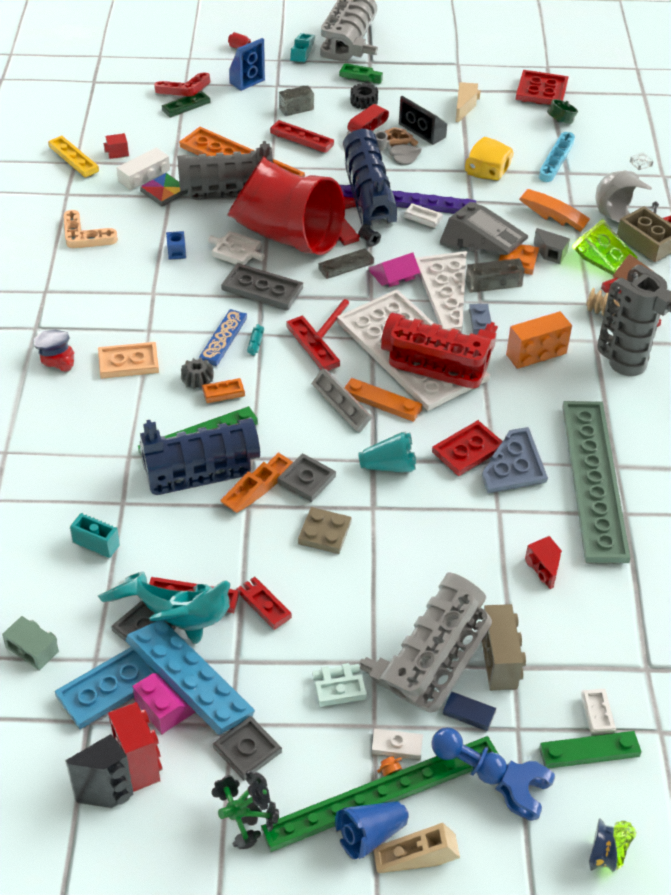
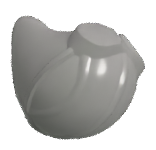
M632 171L611 172L596 187L595 199L599 212L619 223L621 218L630 214L628 206L633 199L635 188L651 190L652 187L641 181L637 174Z

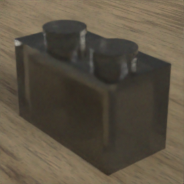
M308 85L280 91L279 109L284 116L314 110V92Z

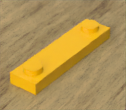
M62 135L48 141L49 147L84 177L99 172V166Z

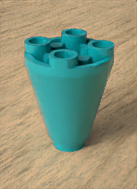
M401 432L364 449L363 452H359L361 469L406 473L416 470L415 452L411 453L410 451L412 450L411 445H413L411 433Z

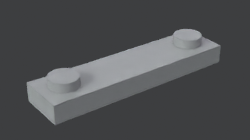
M322 368L311 384L356 431L361 432L372 419V416L328 370Z

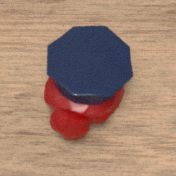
M56 329L42 331L33 339L34 347L39 350L38 353L42 364L47 367L58 368L61 371H70L74 366V351L68 345L70 339L68 332Z

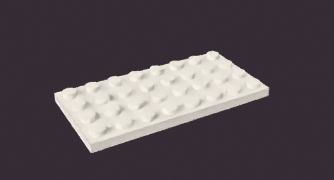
M394 290L337 316V323L419 403H422V406L427 411L471 390V388L400 370L389 364L390 352L381 349V339L390 313L404 315L406 319L412 321L415 318L420 319L427 325L433 324L400 291ZM419 362L411 363L415 366L421 365ZM487 371L481 384L490 380V374ZM456 372L449 373L452 376L458 375Z

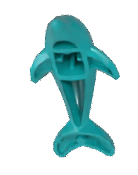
M142 571L126 577L122 584L98 595L102 602H114L125 597L137 595L155 613L149 617L150 621L165 620L169 624L184 630L191 643L197 644L202 639L203 628L219 622L229 609L228 591L230 589V582L222 581L213 588L207 584H197L194 586V591H177L148 584L145 572Z

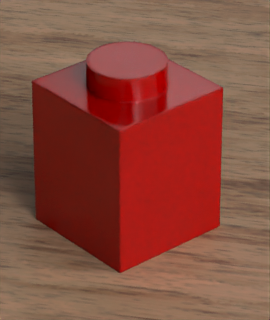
M125 133L105 136L106 142L103 143L104 152H108L109 159L129 156Z

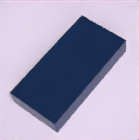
M452 691L443 709V715L485 731L489 730L496 713L495 707Z

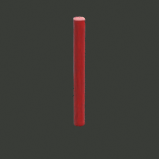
M344 299L315 334V341H321L337 320V316L341 315L349 305L347 299Z

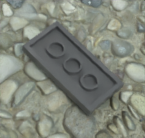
M237 263L221 284V289L289 310L302 291L303 282Z

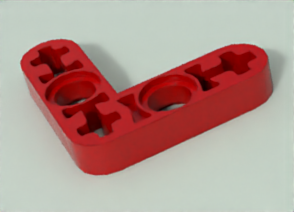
M206 72L198 73L186 83L155 82V93L193 96L211 82L210 74Z

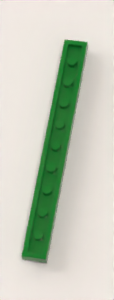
M488 736L465 744L478 753H481L486 747L488 748L487 753L494 752L498 754ZM435 756L278 819L277 824H273L272 831H268L266 824L261 825V832L270 852H273L335 827L336 813L345 807L399 801L472 771L473 766L457 757L452 760H443Z

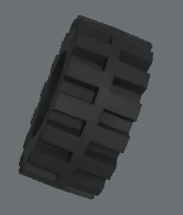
M369 83L354 85L350 91V103L352 106L363 110L373 104L377 105L378 88Z

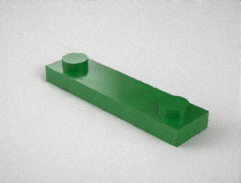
M635 731L541 742L539 746L544 766L548 769L640 757L642 752Z

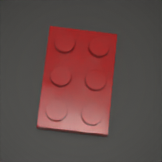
M477 420L432 446V453L456 475L461 476L492 457L503 441Z

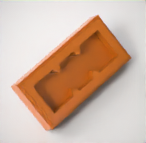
M241 378L202 385L206 404L245 396Z

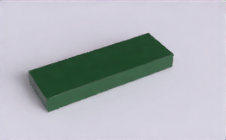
M199 91L193 96H186L162 105V111L171 118L209 104L211 100L203 91Z

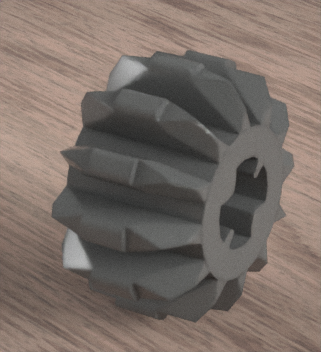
M193 358L192 361L186 360L181 368L182 382L186 384V387L192 386L193 390L196 387L202 390V385L213 382L214 370L212 364L208 360L203 361L202 358L198 360Z

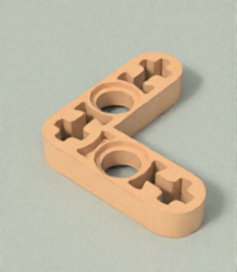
M68 210L64 213L65 240L69 248L104 246L117 242L118 237L115 229L103 228L81 231L79 212Z

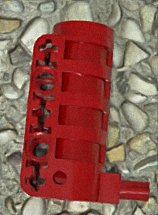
M392 312L384 326L381 349L390 352L389 364L394 368L474 389L480 386L488 368L496 343L498 326L491 322L487 324L485 330L480 329L478 334L470 333V335L461 334V331L458 329H442V325L435 323L427 325L424 324L423 320L416 318L413 321L408 320L404 315ZM419 362L421 365L415 366L411 363ZM456 372L458 375L452 376L449 373Z

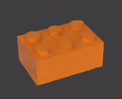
M559 311L510 326L506 355L514 366L519 369L567 354L572 324Z

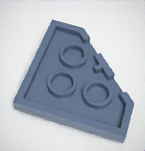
M529 427L509 430L502 444L492 456L491 461L483 470L481 476L487 494L547 483L548 476Z

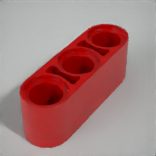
M373 104L354 116L349 121L347 129L350 132L358 129L373 131L387 121L389 111Z

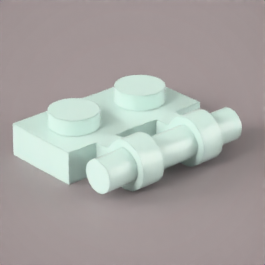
M346 663L342 664V667L329 668L327 666L321 667V670L312 671L313 680H323L315 682L319 707L366 700L367 693L362 674L352 676V674L360 673L359 664L350 665ZM343 676L342 678L331 679L332 677Z

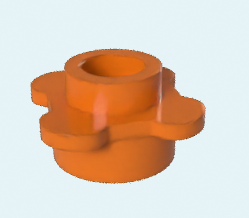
M394 756L382 760L380 762V769L377 772H382L385 777L402 770L399 763L402 761V758L395 759Z

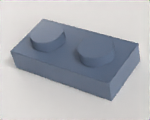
M481 303L469 305L473 334H478L480 329L485 330L487 324L491 323L488 304Z

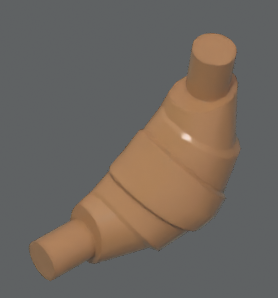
M393 127L384 131L387 133V140L390 141V146L392 147L401 144L407 145L408 143L416 147L418 144L413 135L405 129Z

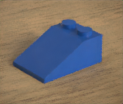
M264 38L237 48L229 68V83L240 91L265 81Z

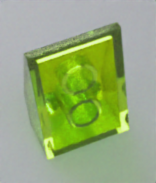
M603 219L572 245L574 250L585 261L611 275L616 272L629 254L638 259Z

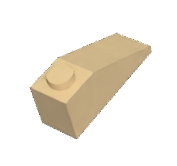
M459 82L456 122H460L476 106V101L480 100L481 90H478L477 83Z
M444 823L381 844L374 850L378 873L434 867L460 858L456 834Z

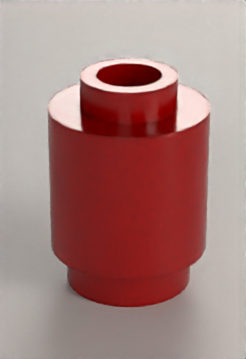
M233 32L228 37V43L230 47L237 49L251 43V39L248 36Z

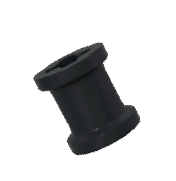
M364 224L358 231L360 238L365 239L370 246L377 245L381 239V234L374 231L369 224Z

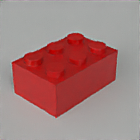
M135 702L109 712L112 736L127 756L133 792L160 782L159 771L163 770L159 759L161 757L160 751L157 746L159 741L155 730H150L148 726L150 721L146 710H140L138 703Z

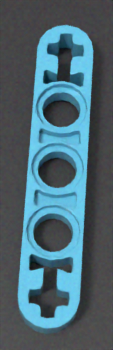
M561 133L540 168L539 179L541 181L551 182L555 178L574 145L575 135L573 133Z

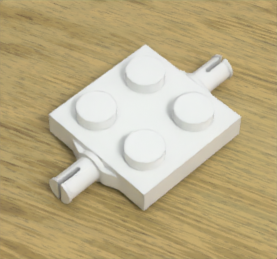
M229 231L222 238L211 235L208 239L209 243L216 245L212 250L213 257L233 264L240 263L243 265L252 258L264 260L265 254L257 252L261 247V241Z

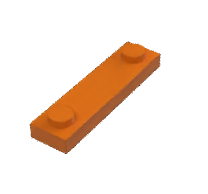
M351 378L344 387L357 401L413 422L422 410V403Z

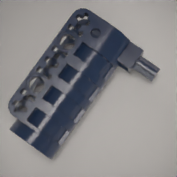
M368 129L355 130L344 138L343 147L345 151V168L361 226L364 224L371 226L372 220L386 218L387 223L397 222V205L393 192L390 189V182L386 175L385 165L382 162V155L376 135Z
M252 418L237 420V424L227 425L226 423L217 424L216 428L209 430L206 427L198 428L196 432L186 434L185 431L176 433L175 437L170 438L160 435L156 422L146 420V423L143 424L144 432L140 433L141 459L147 474L150 491L154 495H162L243 477L251 470L250 460L260 458L259 438ZM219 470H224L222 473H216ZM180 478H183V479H184V480L181 481V482H175L177 479H180Z

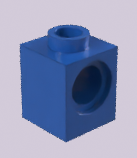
M184 231L166 232L168 260L185 259Z

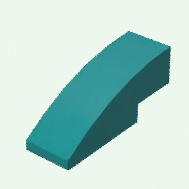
M300 33L294 39L290 61L306 62L310 55L315 35Z

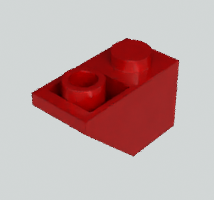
M547 536L527 545L525 560L527 565L532 567L538 574L540 581L545 583L549 589L554 588L562 550L550 536Z

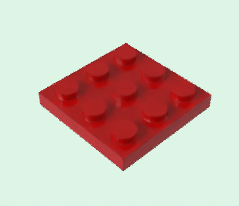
M523 69L515 100L551 105L553 99L563 101L569 76Z

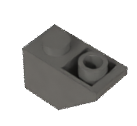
M536 228L533 244L535 247H539V253L543 259L561 264L568 252L570 238Z

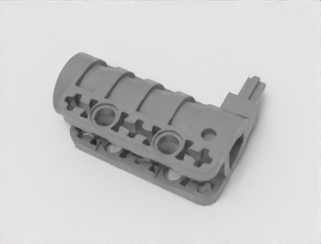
M337 0L321 26V36L326 38L320 48V55L323 58L347 61L352 56L362 57L364 53L377 55L378 47L366 44V39H363L378 11L375 0Z
M451 572L446 573L438 586L439 592L435 597L430 598L426 605V612L423 616H419L414 623L415 629L412 634L405 637L401 644L402 650L398 656H393L390 662L381 657L377 662L368 657L360 660V670L369 673V676L378 685L430 713L437 711L442 706L492 624L489 614L481 608L487 598L485 593L466 578ZM473 636L469 644L463 645L465 637ZM443 675H448L447 681L439 685V678Z

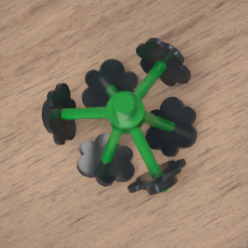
M250 771L246 772V781L250 786L237 800H233V797L237 796L239 792L240 782L234 780L231 775L215 781V787L211 791L213 797H219L222 801L228 800L226 807L218 810V816L220 819L229 817L231 820H236L241 834L234 838L235 841L232 845L233 847H238V849L251 848L257 842V838L261 836L259 830L246 831L243 824L247 823L250 826H254L258 822V817L266 818V829L272 831L273 824H277L279 819V810L276 808V803L270 800L265 777L254 771L252 773Z

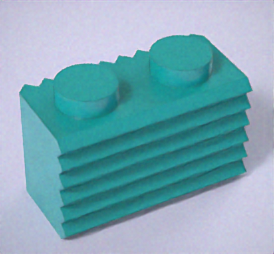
M80 513L70 525L72 543L108 558H111L120 546L117 527L110 526L106 522L102 523V520L99 521L94 517H87V514Z

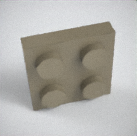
M311 507L298 537V544L340 554L352 522V517Z

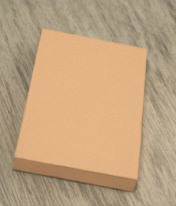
M156 342L98 347L101 379L159 373Z

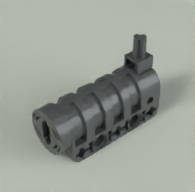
M263 141L260 147L256 148L255 151H250V154L233 152V155L216 153V156H206V154H199V157H189V155L177 156L180 191L189 190V197L193 200L237 197L263 156L270 162H273L270 143L266 144V141Z
M636 265L629 270L627 280L619 278L610 285L597 348L600 354L609 359L611 368L619 374L637 376L644 373L647 369L660 315L664 316L671 312V291L667 290V282L663 277L643 265ZM614 300L619 303L620 307L614 303ZM607 329L613 333V336L608 333Z

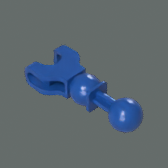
M441 728L433 735L431 746L437 757L443 760H452L457 757L473 766L470 775L474 776L477 773L478 778L484 783L490 785L497 784L495 790L502 793L505 803L511 812L530 821L539 819L542 812L541 803L530 795L528 787L532 785L540 789H547L552 786L555 774L550 769L536 761L518 764L511 760L507 764L500 754L494 752L487 753L488 748L486 747L481 753H478L464 745L462 736L453 728Z

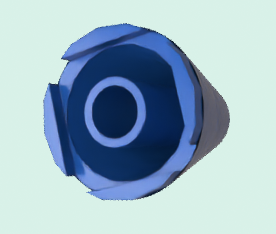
M398 801L345 807L337 811L335 816L336 832L341 830L343 839L339 840L341 846L352 859L364 858L405 827L408 822L409 813L407 808Z

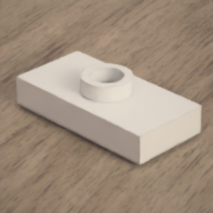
M411 204L404 212V218L436 228L442 220L443 214Z
M606 689L582 690L581 698L591 736L615 733L616 727Z
M374 728L372 754L420 760L423 734Z

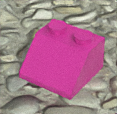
M414 252L368 268L369 272L381 286L388 284L389 287L400 284L399 280L404 279L405 282L415 279L414 275L420 273Z
M152 673L132 686L135 702L138 703L141 710H146L149 720L161 735L196 713L156 673Z

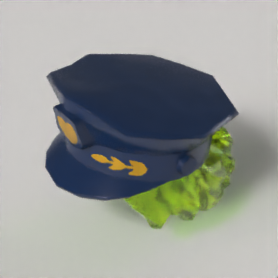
M601 818L598 819L589 858L591 871L600 866L608 867L612 872L623 867L627 850L637 834L631 822L618 821L614 823L613 827L605 825Z

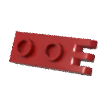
M255 576L250 579L251 583L249 581L243 583L244 588L242 586L236 588V590H239V595L273 630L292 618V613Z

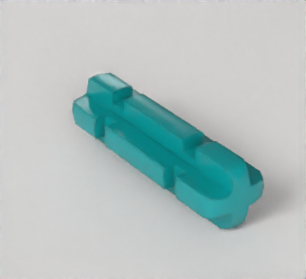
M256 324L253 327L247 352L252 356L258 353L264 333V327L260 326V324Z

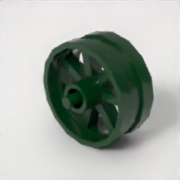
M553 99L547 113L556 119L557 122L572 124L578 110L569 104V101Z

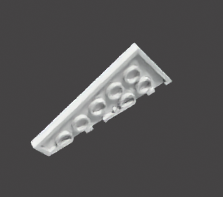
M467 251L416 258L420 270V278L437 320L442 325V329L451 330L454 328L462 332Z

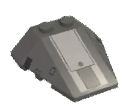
M469 202L449 217L440 239V244L453 249L468 247L470 251H476L477 248L485 249L486 253L508 255L526 241L528 235L485 206Z

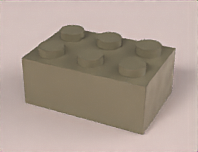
M645 206L620 219L616 236L654 262L671 254V224Z
M512 604L484 605V610L492 619V624L481 641L490 691L518 689L519 681L523 680V667L526 666L525 652H521L520 648L522 647V634L517 632L519 624L518 614L514 613Z

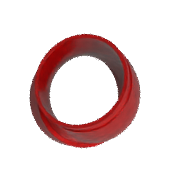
M263 156L238 194L227 216L232 217L239 224L270 240L296 247V249L304 253L323 255L336 245L341 235L345 219V201L342 189L335 179L316 175L302 177L281 168Z

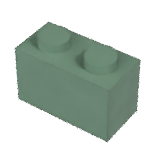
M23 616L2 633L5 647L39 671L59 652L56 636L50 631L46 632L41 629L34 620L29 621Z

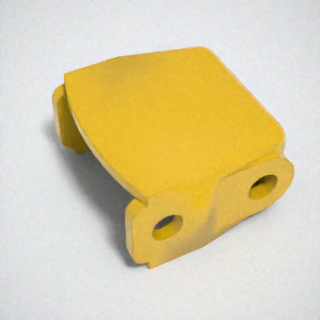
M481 138L473 146L469 157L466 159L465 171L468 172L467 175L482 179L500 180L511 165L514 156L513 149L495 139Z

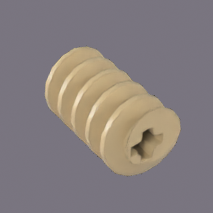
M592 288L586 303L588 311L591 312L594 309L596 314L601 312L602 316H604L608 293L603 297L601 290L595 294V288ZM614 300V303L620 307L619 303Z

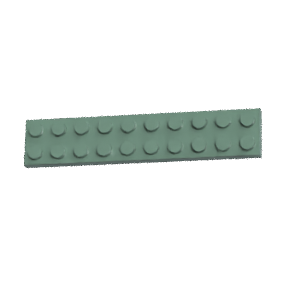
M563 401L562 409L585 563H629L631 557L603 402Z

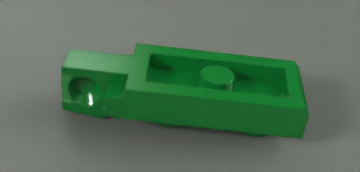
M345 63L339 71V76L347 79L352 78L379 84L383 81V72L374 71L370 67Z

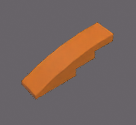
M527 189L519 199L545 220L550 216L562 226L566 222L579 232L583 230L590 220L589 217L570 205L531 189Z
M278 452L267 464L263 462L253 473L248 471L220 500L221 503L238 513L272 489L278 483V477L293 461Z

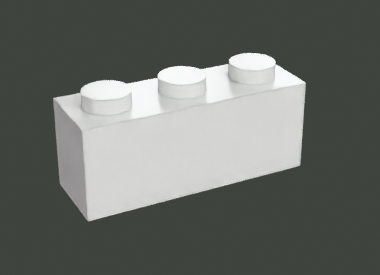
M156 147L118 166V182L132 190L170 170L169 156Z

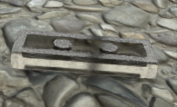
M364 248L318 263V269L326 279L374 264V257Z

